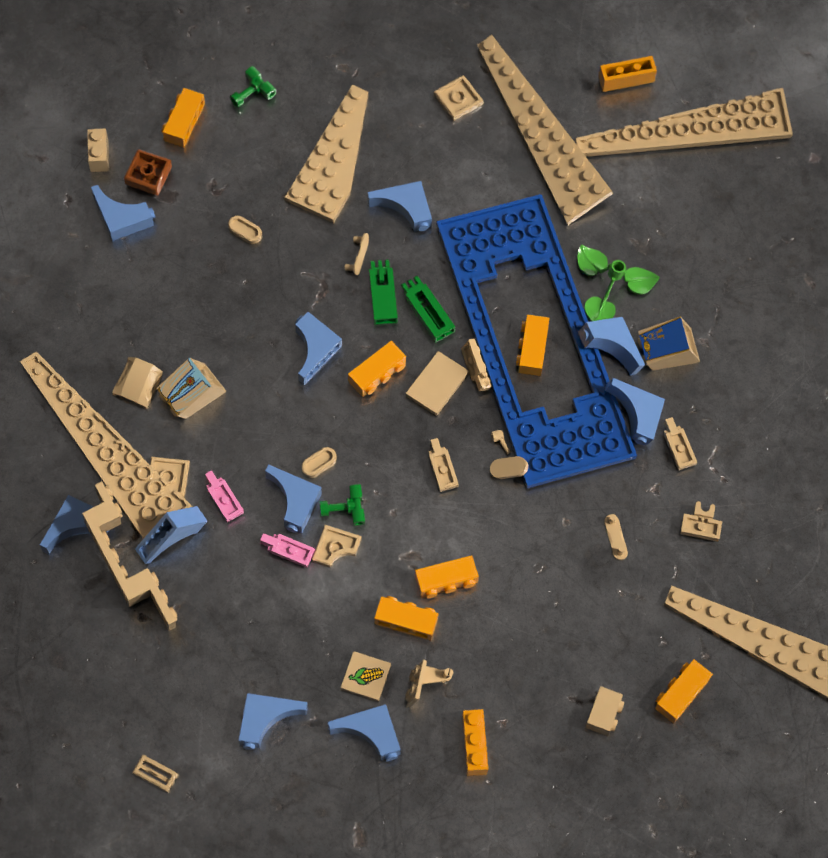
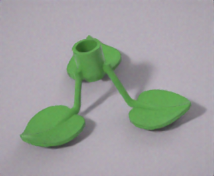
M584 245L580 246L577 254L578 267L584 274L595 276L598 272L602 274L608 271V276L611 279L603 300L599 297H591L586 301L584 310L590 321L614 317L615 305L606 300L614 281L620 280L622 276L624 281L628 282L629 290L641 295L648 293L660 278L653 272L638 267L626 270V265L621 260H615L607 266V257L602 252Z

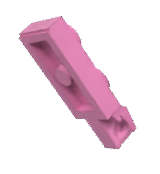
M212 470L206 473L205 478L209 483L206 485L207 491L227 523L242 515L244 510L226 481L221 477L217 479Z
M263 533L260 539V544L268 547L267 551L306 568L315 552L313 547L281 534H274L271 537Z

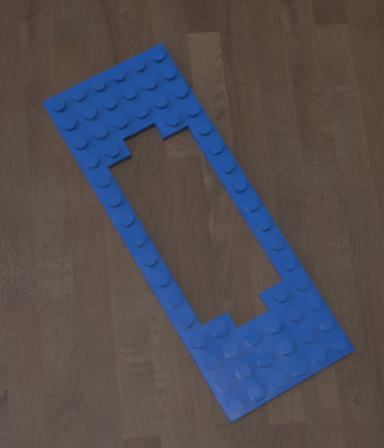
M542 194L437 221L436 225L483 362L485 363L488 377L491 380V385L514 453L528 462V471L523 475L527 489L636 459L637 454L617 399L605 391L606 384L610 380L600 352L597 348H585L580 339L578 331L588 320ZM521 258L525 271L547 265L593 392L573 398L572 403L576 413L548 420L544 407L525 412L521 411L477 284L497 278L495 264Z

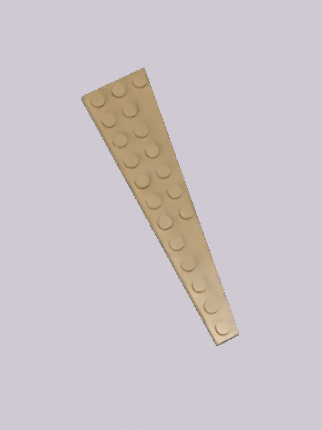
M491 35L479 43L478 48L569 225L608 198L613 192L500 44Z
M779 88L753 97L752 95L746 96L745 99L737 101L735 99L730 100L728 103L721 105L714 104L708 107L660 117L658 120L651 122L644 121L635 126L628 125L618 130L611 129L576 138L575 143L583 154L589 157L792 138L793 133L784 90Z
M37 352L20 361L27 374L105 486H109L113 497L142 539L145 538L166 512L193 507Z
M671 586L664 606L692 620L695 624L707 628L714 635L726 639L733 646H738L748 652L747 654L790 679L799 682L804 687L816 691L823 698H828L827 645Z

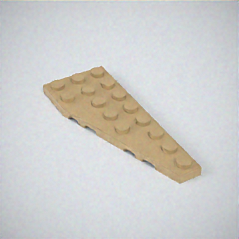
M354 85L351 86L286 194L285 201L332 223L335 222L351 195L368 91Z

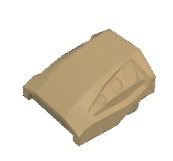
M128 357L112 394L138 403L147 409L156 393L163 376V371L139 358Z

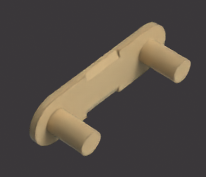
M364 233L362 237H353L354 243H360L359 253L354 265L345 264V270L354 271L355 275H359L369 243L367 233Z
M610 514L606 516L604 523L613 556L617 560H624L628 555L620 522L615 514Z

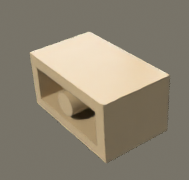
M106 128L88 129V163L91 172L109 171Z
M600 686L585 728L606 736L609 735L610 730L614 732L618 723L615 716L617 712L621 713L625 703L621 701L623 694Z

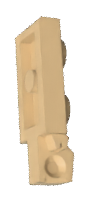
M469 339L461 350L471 379L476 382L479 391L489 390L492 387L491 380L487 377L486 366L482 361L480 349L475 339Z
M673 417L665 419L664 425L666 430L664 431V437L678 470L696 465L697 460L684 429H681L680 426L676 427Z
M438 438L430 440L432 450L428 451L429 459L439 491L442 492L458 487L459 484L448 449L446 450L445 447L441 448Z

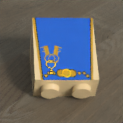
M681 316L638 331L640 336L638 344L644 351L642 359L645 366L648 365L652 371L700 362L692 330Z

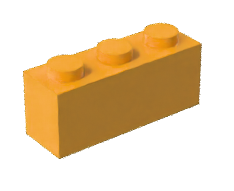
M653 56L601 65L598 78L602 91L606 92L655 82L657 69Z
M183 88L181 94L177 95L176 105L174 108H171L168 122L163 124L161 130L164 141L183 148L205 105L204 94Z
M527 314L526 321H522L521 332H524V338L519 340L518 349H522L521 355L517 354L516 366H519L518 373L541 376L549 325L548 317Z
M391 340L348 373V382L362 397L366 394L370 395L379 384L386 383L392 374L404 369L406 356Z
M472 555L415 570V579L421 598H433L442 592L452 593L461 587L466 589L474 587L478 583L479 578Z
M381 596L374 624L431 641L437 624L438 613L432 608L425 607L423 609L416 607V604L411 602L402 603L394 597L387 596L385 598Z
M694 659L690 664L688 662L684 664L680 670L682 674L679 678L674 677L668 684L669 690L666 693L662 691L655 700L657 702L655 709L673 724L713 675Z
M483 709L463 711L462 723L467 776L487 775L488 759Z

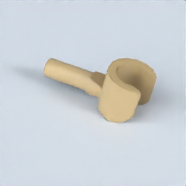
M501 430L493 431L491 433L493 442L500 441L507 455L510 454L511 451L505 443L503 432Z

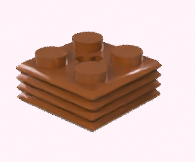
M138 149L124 176L125 184L154 195H159L172 168L171 160Z

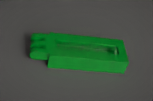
M389 259L385 260V266L383 267L382 260H378V267H375L374 261H370L369 278L374 325L398 323L393 268H390ZM385 277L386 285H378L377 278L380 279V283H384Z
M415 276L413 278L416 284L411 279L407 281L410 288L405 283L401 284L402 289L406 293L405 300L436 343L454 333L455 325L426 283L423 284L420 278ZM421 296L425 297L430 304L429 306H425V308L422 306L425 301L424 299L422 300Z

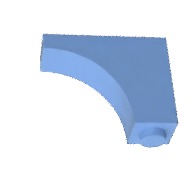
M421 181L367 192L369 207H387L401 213L409 221L413 231H425L432 227V217Z
M98 185L91 187L94 200L112 241L154 226L153 218H155L152 207L148 208L146 202L122 204L107 197Z
M309 312L304 316L301 315L295 322L296 333L302 338L308 351L306 362L298 373V381L303 385L342 347V338Z
M623 317L586 322L578 331L585 348H597L610 353L624 365L630 375H636L645 366Z
M615 378L610 380L606 384L605 391L615 396L626 409L630 420L631 439L640 445L649 444L654 440L665 399Z
M268 464L265 470L266 478L274 482L281 489L287 501L284 526L290 532L302 534L322 494L321 487Z
M68 495L40 543L42 551L50 554L54 547L64 539L77 534H90L82 513L94 506Z
M197 506L166 512L135 550L145 564L151 563L160 553L174 543L198 533L208 521Z
M247 693L239 744L247 750L260 748L264 735L276 722L293 715H306L307 702Z
M386 704L328 722L330 735L335 733L357 735L374 747L380 760L392 761L400 755L401 749Z

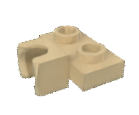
M697 501L694 506L693 515H683L680 534L718 542L722 521L713 519L715 505L711 504L708 511H703L701 509V502Z

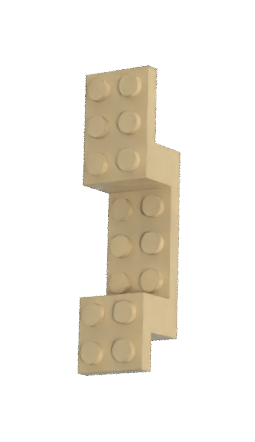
M102 481L95 484L96 494L101 504L83 512V519L128 606L131 607L151 596L168 630L176 628L177 614L173 607H168V597L163 589L159 590V580L154 571L150 573L147 568L128 578L124 566H119V557L114 548L110 549V540L106 532L121 524L122 511L117 502L113 503V494L109 486H104Z

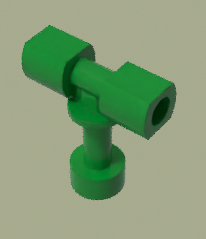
M251 66L245 71V77L250 81V86L241 93L234 92L229 97L233 105L239 108L244 104V99L253 92L256 94L261 92L269 100L276 95V89L269 81L264 82L261 73L254 66Z
M361 485L349 486L350 498H347L345 503L328 504L327 500L320 501L321 517L329 516V512L348 510V514H352L353 526L365 525L364 509L361 508Z

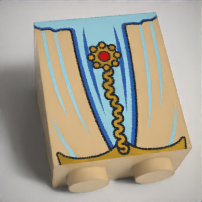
M188 358L157 387V390L160 392L159 397L170 405L172 414L185 419L226 392L206 364L192 358Z

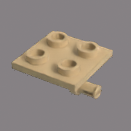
M422 660L419 665L415 666L414 670H411L409 681L412 683L405 695V700L408 701L406 707L411 708L419 700L422 684L445 683L452 678L453 670L451 668L450 670L449 668L440 670L426 666L427 660Z

